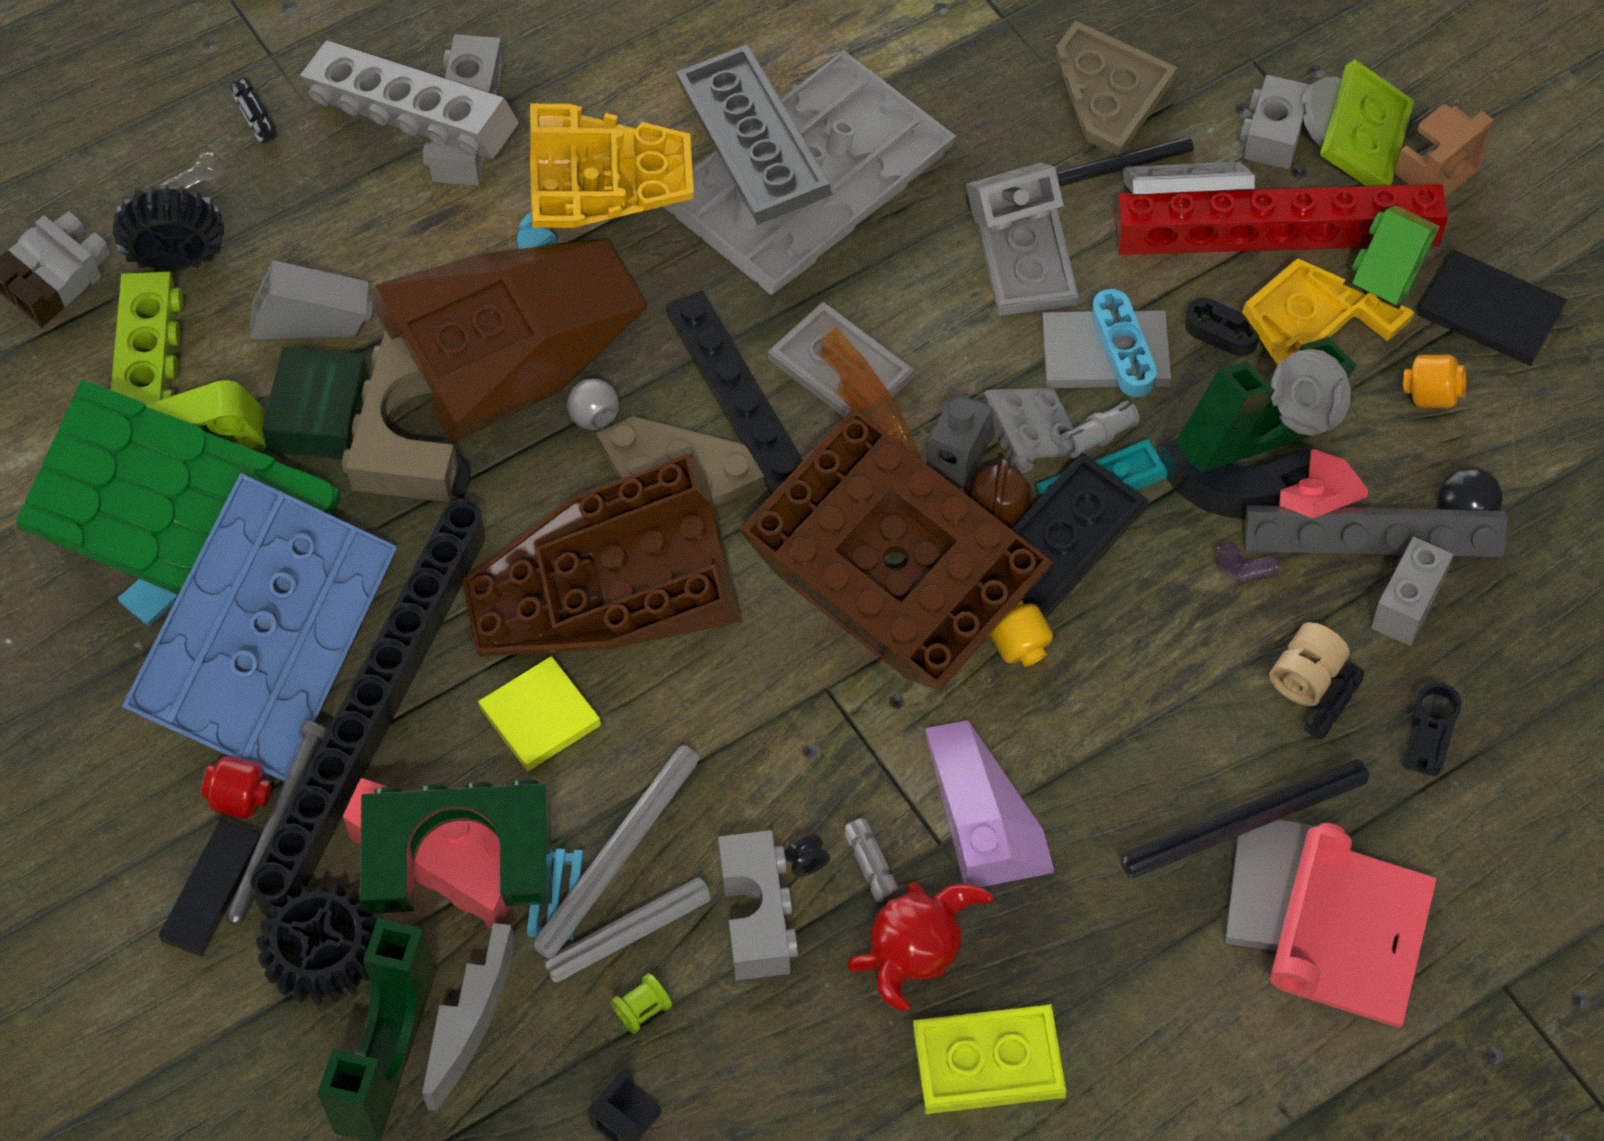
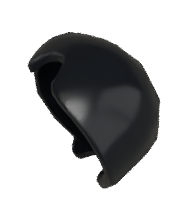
M1476 466L1460 467L1447 475L1441 483L1437 495V507L1441 510L1500 511L1503 502L1502 490L1498 480L1490 472Z

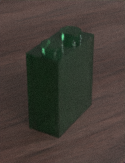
M282 346L262 427L269 452L343 459L344 451L347 448L351 449L353 443V420L356 414H361L363 408V385L365 380L369 379L364 354L355 353L350 350H340L337 352L316 350L308 346H300L298 348Z

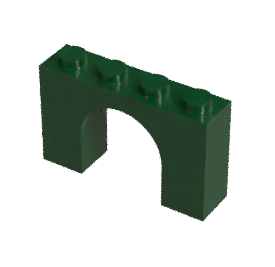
M1330 337L1302 344L1299 351L1306 349L1321 350L1337 359L1345 370L1347 378L1350 377L1357 366ZM1248 361L1218 370L1174 444L1187 457L1188 461L1202 473L1311 436L1298 434L1282 422L1279 417L1282 414L1279 412L1278 406L1273 405L1271 399L1275 390Z
M520 779L513 781L510 786H493V784L488 782L468 783L466 788L448 789L444 785L429 784L422 786L420 791L402 792L401 789L396 787L377 788L374 793L361 794L360 902L368 914L414 911V866L417 851L424 839L432 831L454 821L479 823L490 829L498 837L500 848V895L506 906L552 904L551 797L546 784H539L538 781L532 779Z
M378 918L363 960L370 979L371 998L362 1040L356 1054L332 1049L317 1093L334 1134L363 1141H381L436 976V970L423 928Z

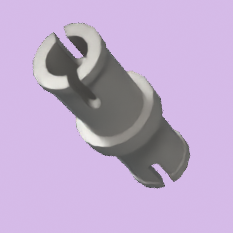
M1123 401L1103 414L1097 412L1090 415L1084 424L1061 435L1060 444L1066 455L1070 453L1071 458H1076L1096 445L1105 446L1113 441L1115 435L1139 423L1138 410L1133 404L1130 405L1129 401Z

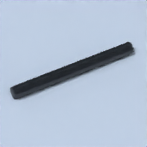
M1352 760L1127 851L1121 855L1122 868L1128 878H1136L1365 785L1369 778L1368 770L1362 760Z

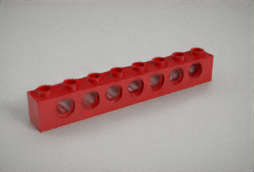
M1443 184L1221 190L1149 194L1119 193L1115 221L1118 255L1369 248L1374 237L1369 231L1375 217L1380 211L1385 213L1386 209L1393 206L1401 207L1440 226L1431 246H1440L1448 218Z

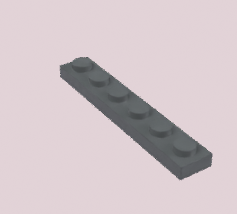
M1247 505L1244 548L1245 551L1404 555L1414 536L1454 554L1453 556L1504 557L1508 516L1505 511L1342 507L1321 516L1310 518L1281 506Z

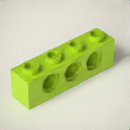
M170 272L121 274L111 390L144 402L146 405L175 395L173 389H171V380H177L178 362L173 352L174 346H179L181 342L180 325L176 321V314L183 311V293L181 288H175Z

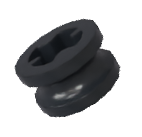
M811 835L801 838L785 850V858L788 862L793 863L791 870L795 876L803 877L813 874L826 866L830 861L831 857L828 851L821 849L823 841L820 836Z

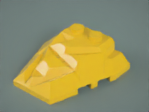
M530 103L532 228H575L694 198L691 138L689 133L641 122L637 128L617 124L618 116L605 113L604 120L581 115L582 107L572 104Z

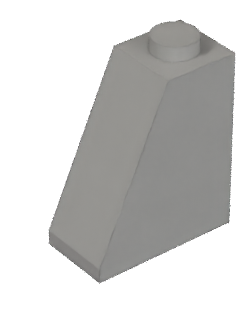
M272 260L251 304L249 338L262 340L355 337L363 322L368 323L372 314L373 299L368 298V281Z

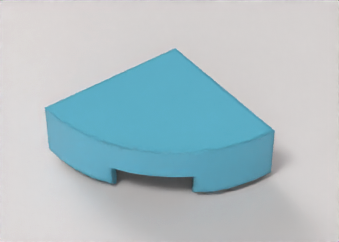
M530 212L520 222L517 234L518 249L557 244L556 234L549 228H532Z

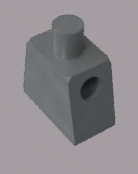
M953 394L930 436L926 464L955 487L963 488L964 492L994 436L992 408L959 394ZM949 452L956 457V463H949Z

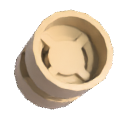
M1304 623L1289 643L1288 650L1283 652L1269 672L1270 680L1274 687L1291 701L1305 706L1317 705L1330 686L1331 678L1338 674L1349 658V648L1346 642L1328 627L1318 623Z

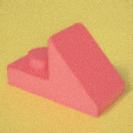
M1312 449L1309 478L1302 479L1298 484L1282 489L1279 506L1310 518H1315L1368 498V489L1344 459Z

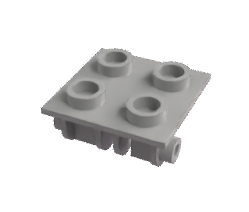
M1054 388L994 389L984 392L988 399L986 405L993 410L995 435L1000 439L1001 447L1008 449L1006 454L1009 458L1010 466H1013L1021 473H1026L1033 468L1032 461L1034 458L1070 456V453L1066 455L1063 451L1060 437L1063 433L1069 432L1074 428Z

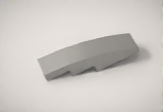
M493 923L485 965L466 963L458 1007L439 1005L422 1091L428 1110L437 1111L466 1071L489 1028L505 987L516 944L511 925Z

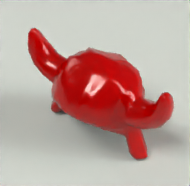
M913 881L907 886L908 893L889 900L887 905L877 915L871 931V952L851 957L848 960V969L856 972L879 970L876 981L877 991L881 998L894 1009L909 1011L910 1004L901 994V987L905 980H912L914 982L934 980L944 974L947 967L954 962L961 947V929L954 916L967 906L992 903L993 896L984 888L973 884L958 883L948 886L934 897H930L918 882Z

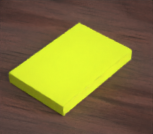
M1052 1004L913 1020V1032L925 1114L1066 1097Z

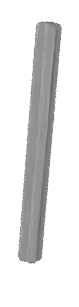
M686 745L678 747L537 935L533 948L539 954L548 959L554 958L696 767L699 760V755L696 751L691 750Z

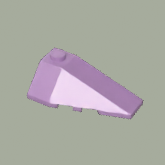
M969 720L925 728L963 883L984 887L1053 873L1054 868L1043 828Z

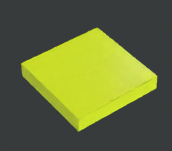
M552 656L478 701L480 710L527 772L601 726L598 715Z

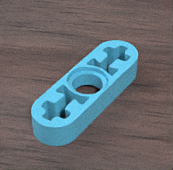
M1116 289L1103 290L1095 296L1093 301L1092 319L1121 391L1132 397H1143L1149 394L1155 386L1157 374L1155 362L1127 295ZM1111 306L1113 311H1118L1117 323L1113 324L1110 310L1104 309V307ZM1119 336H1127L1135 342V346L1130 349H1120L1113 344V340ZM1135 361L1137 374L1144 376L1143 380H1137L1135 375H1130L1132 362Z

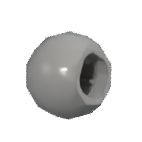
M586 379L580 381L572 388L567 398V409L571 420L579 427L592 431L600 430L615 419L619 412V399L615 389L607 382L600 379Z

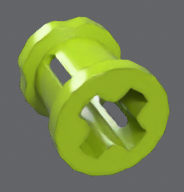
M650 973L642 977V984L624 997L616 996L610 1002L618 1018L632 1034L638 1032L640 1024L659 1010L667 1011L672 1007L671 1000L666 991Z

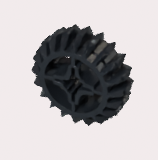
M166 184L164 189H156L150 186L148 192L135 190L133 197L123 198V204L116 208L114 215L113 236L118 246V253L125 255L127 262H137L139 268L143 269L149 266L155 272L160 269L168 271L184 270L190 266L198 268L201 261H213L214 254L220 252L223 242L224 223L222 222L219 206L212 204L211 197H201L199 190L187 192L184 186L178 189H170Z
M320 881L316 887V892H309L307 886L301 884L300 896L293 898L292 895L286 894L284 899L286 905L283 908L270 905L269 912L273 919L261 920L260 928L264 935L257 937L256 940L259 951H262L258 954V961L260 966L266 969L265 976L268 982L272 984L277 983L279 992L284 996L293 991L295 1000L301 1004L311 994L313 1003L319 1006L323 1000V994H330L332 1000L338 1003L340 999L339 990L346 988L347 991L355 994L357 987L354 980L356 978L369 981L363 960L377 918L372 917L373 914L367 913L360 902V895L355 890L346 895L344 887L338 883L331 892H328L326 884ZM339 919L346 921L355 929L354 942L345 940L344 935L338 933L337 922ZM327 938V941L324 944H322L321 942L319 944L320 940H326ZM315 942H317V943L320 945V946H317V947L313 946V948H312V945H313ZM286 944L294 946L295 951L301 953L302 964L300 968L290 964L284 958Z

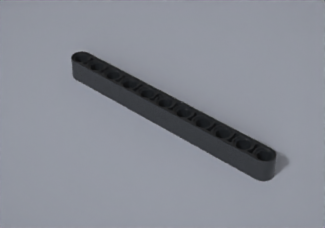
M459 499L449 503L444 509L251 876L250 887L258 908L265 916L272 918L269 912L270 905L283 908L286 905L284 902L286 894L296 898L300 896L301 884L304 886L308 885L360 779L364 777L463 585L462 579L468 575L486 536L481 511L475 502L468 499ZM470 524L467 528H458L461 525ZM447 558L453 559L452 561L446 563L440 562L443 559ZM427 593H436V594L433 595L432 597H428V598H422V597H421V596H423L424 594H427ZM408 628H418L412 633H402ZM388 664H399L393 669H383ZM373 699L380 700L379 703L372 706L364 705ZM351 736H362L356 742H345ZM332 773H343L335 780H325ZM313 810H323L321 815L315 818H306V815ZM293 848H304L296 856H285ZM272 887H284L281 890V892H279L276 895H265V893Z

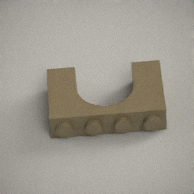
M385 330L381 345H376L373 350L371 380L366 379L363 385V408L361 414H356L352 425L354 439L351 449L347 448L344 451L342 471L348 475L352 491L450 503L452 485L456 483L459 470L454 445L406 439L396 435L388 428L392 414L402 403L415 396L433 392L400 336L391 340Z

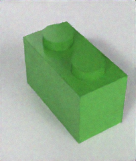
M1398 206L1386 209L1385 213L1380 211L1369 231L1374 237L1368 250L1363 248L1353 264L1352 270L1357 273L1352 284L1395 305L1404 301L1440 226Z

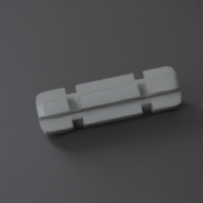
M859 818L845 826V836L850 846L855 850L853 853L867 883L871 885L870 890L878 903H885L898 896V885L893 875L889 874L888 870L890 868L876 839L871 835L873 832L867 820Z

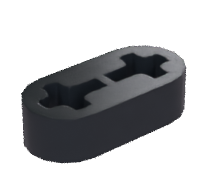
M1208 298L1194 300L1187 308L1185 329L1194 338L1235 356H1247L1256 350L1259 335L1243 313ZM1204 315L1211 317V319L1205 320L1204 323L1197 321V318L1201 319ZM1240 332L1248 334L1242 337L1241 340L1234 338V335H1239Z

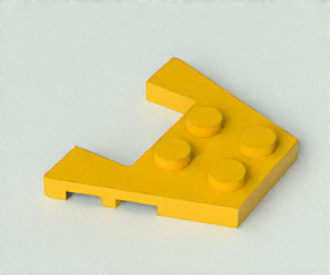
M1299 258L1245 303L1242 313L1256 330L1259 339L1277 365L1291 354L1298 352L1302 344L1331 337L1353 317L1359 318L1388 342L1411 322L1415 312L1403 305L1397 309L1380 301L1377 295L1371 292L1364 294L1344 285L1345 279Z

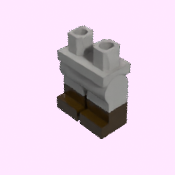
M70 211L54 222L43 215L35 222L37 227L27 230L14 246L0 256V293L11 303L17 305L18 309L41 328L80 295L89 283L93 285L101 278L97 266L110 254L107 243L96 233H92L80 244L76 242L86 231L83 224Z

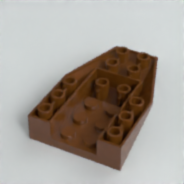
M607 239L478 254L376 284L372 307L391 340L400 336L433 392L432 410L451 443L561 392L647 307L646 302Z
M689 454L569 499L462 579L476 652L479 656L607 650L743 622L707 477Z

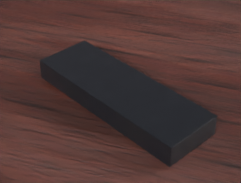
M221 819L219 820L158 935L161 942L198 956H203L242 881L261 837L260 833Z

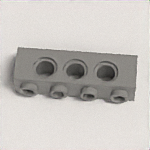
M454 34L451 50H445L443 70L446 73L445 79L498 95L504 67L501 39ZM432 140L431 142H425L423 163L430 168L432 182L479 186L485 156L479 154L471 156L458 147L449 144L441 146Z

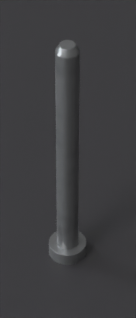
M303 721L298 731V734L303 739L227 913V921L233 925L239 926L246 918L254 899L250 887L251 876L328 731L327 728L319 724Z

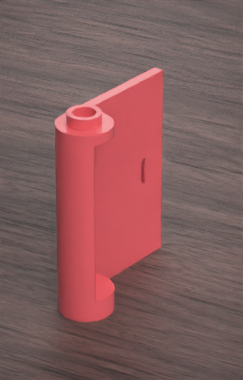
M1322 823L1317 827H1312L1306 834L1270 975V982L1278 989L1401 1029L1404 1023L1437 878L1350 851L1352 840L1345 834L1344 829L1338 825Z

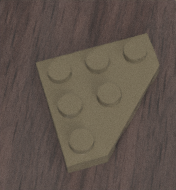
M1074 21L1056 46L1055 57L1085 141L1115 155L1122 154L1175 80L1178 67L1077 21Z
M635 416L596 432L597 443L619 480L689 454L707 477L714 508L765 485L764 474L744 444Z

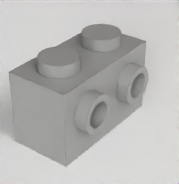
M1041 162L965 184L974 223L989 228V231L1010 227L1013 225L1012 221L1024 217L1027 220L1048 216L1050 210L1064 206L1055 166Z

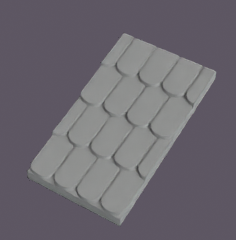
M844 50L781 99V102L829 181L832 196L757 225L717 151H715L693 169L694 198L663 206V208L674 214L679 221L695 234L703 237L706 243L727 260L730 259L733 265L755 283L758 282L759 286L770 295H773L816 263L820 255L850 234L858 223L903 191L911 180L940 160L944 153L953 146L956 135Z

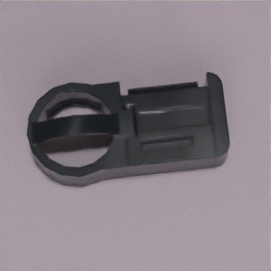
M1435 682L1421 689L1415 702V714L1412 721L1414 727L1407 752L1404 753L1401 761L1404 768L1430 776H1438L1441 773L1453 728L1461 711V698L1453 687L1445 683ZM1430 695H1436L1431 714L1428 716L1422 707L1423 699ZM1444 698H1447L1452 703L1454 711L1448 718L1439 719Z

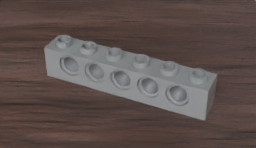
M327 40L300 75L309 88L308 93L310 97L322 106L330 104L341 108L352 116L360 114L369 117L379 125L385 126L389 124L400 128L409 135L419 134L428 137L438 145L444 146L449 144L458 147L471 156L479 154L493 159L519 123L504 97Z

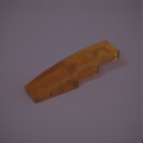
M835 327L824 336L819 356L841 376L836 394L851 408H855L921 459L911 431L889 391L865 358Z

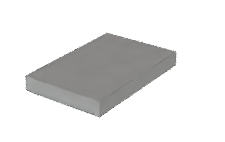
M1240 161L1127 166L1123 168V183L1132 194L1255 189V175Z
M1057 208L1050 210V214L1042 218L1027 220L1024 217L1012 221V226L1001 230L989 231V228L977 224L998 316L1078 305L1079 295Z
M825 302L818 305L767 351L769 361L843 417L852 408H855L866 418L870 419L914 378V369Z
M1165 310L1134 311L1157 368L1154 387H1170L1171 372ZM1092 311L1042 312L1046 388L1119 387L1094 325ZM1110 311L1113 317V324L1117 323L1118 311ZM1119 336L1113 340V344L1120 349H1130L1135 346V342L1127 336ZM1135 361L1132 362L1130 375H1135L1137 380H1143L1144 376L1137 374Z
M1276 820L1237 836L1225 935L1226 944L1277 952L1306 834L1310 828L1317 827V825Z

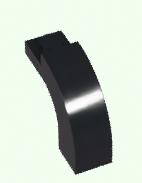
M1177 438L1162 444L1160 459L1168 470L1167 480L1189 502L1220 516L1246 519L1247 505L1279 506L1282 489L1296 485L1302 479L1309 478L1311 452L1308 447L1263 466L1247 467L1230 463L1201 473L1174 444Z

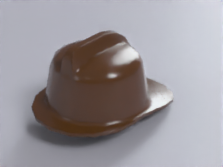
M1001 459L998 464H992L983 468L969 481L965 493L1010 529L1032 507L1033 503L1031 486L1019 470L1008 465L1007 459Z

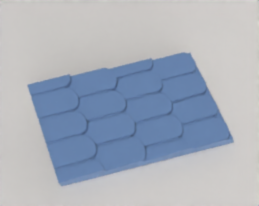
M240 473L122 707L228 756L258 762L263 766L265 773L285 781L303 739L298 734L303 721L315 722L397 546Z

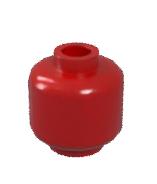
M224 756L216 764H209L203 779L201 794L202 798L207 799L211 811L247 819L254 815L258 806H267L272 782L265 780L264 768L260 763Z

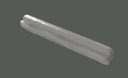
M695 878L559 950L554 958L544 959V967L553 982H559L708 903L711 900L708 886L701 878Z

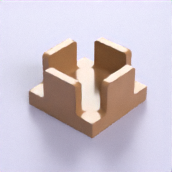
M1445 104L1441 105L1420 122L1418 126V132L1438 147L1435 150H1429L1421 156L1409 146H1405L1399 153L1395 174L1409 185L1443 184L1446 199L1480 170L1494 119L1483 111L1474 118H1471L1456 106L1450 108Z

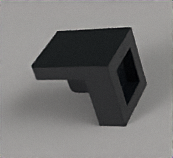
M625 1068L621 1070L587 1109L591 1126L609 1141H638L661 1115V1107L634 1086L633 1076Z

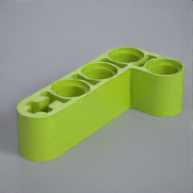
M230 380L213 382L146 405L154 410L194 424L204 432L257 452H262L266 447L264 410L253 396L237 382Z

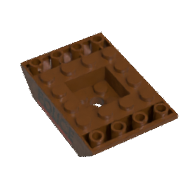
M852 408L740 528L742 535L774 574L903 677L941 691L1053 565L1049 558L855 408ZM898 552L905 555L908 559L907 565L900 570L889 569L883 562L888 554Z

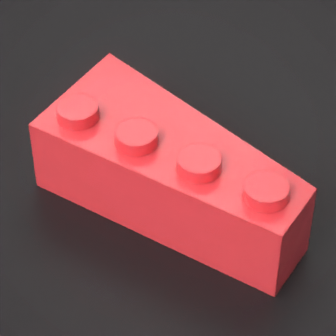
M363 778L360 779L343 814L350 840L361 846V794L374 793L377 788L388 787ZM454 821L438 827L424 839L415 858L414 877L416 882L429 890L434 889L447 897L454 906L467 914L470 912L477 916L491 929L493 923L503 924L511 906H506L500 895V848L498 837L490 829L479 823Z

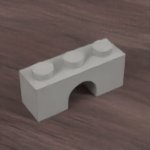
M772 830L718 837L725 897L746 895L754 898L761 905L749 917L729 920L735 980L790 974V957L798 956L795 929L786 930L784 915L792 914L789 887L780 888L778 874L786 873L783 846L774 847Z

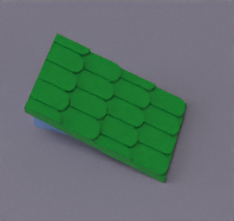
M81 379L74 394L75 396L72 398L58 428V433H56L44 458L42 467L39 469L25 499V504L17 516L16 524L20 530L179 595L240 473L331 516H334L341 493L339 488L331 486L326 480L275 461V458L204 432L194 424L149 408L144 402Z

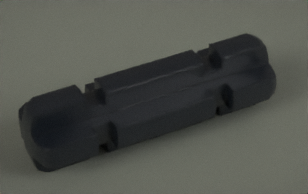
M242 77L238 81H233L230 85L232 96L236 103L240 105L239 108L251 129H254L253 133L257 140L261 143L274 140L278 134L276 126L272 119L268 117V112L258 94L253 91L254 87L250 80Z
M1351 662L1344 663L1337 674V678L1333 679L1317 703L1316 709L1312 710L1306 719L1305 731L1317 739L1326 737L1332 728V723L1336 722L1352 698V693L1358 689L1363 681V669Z

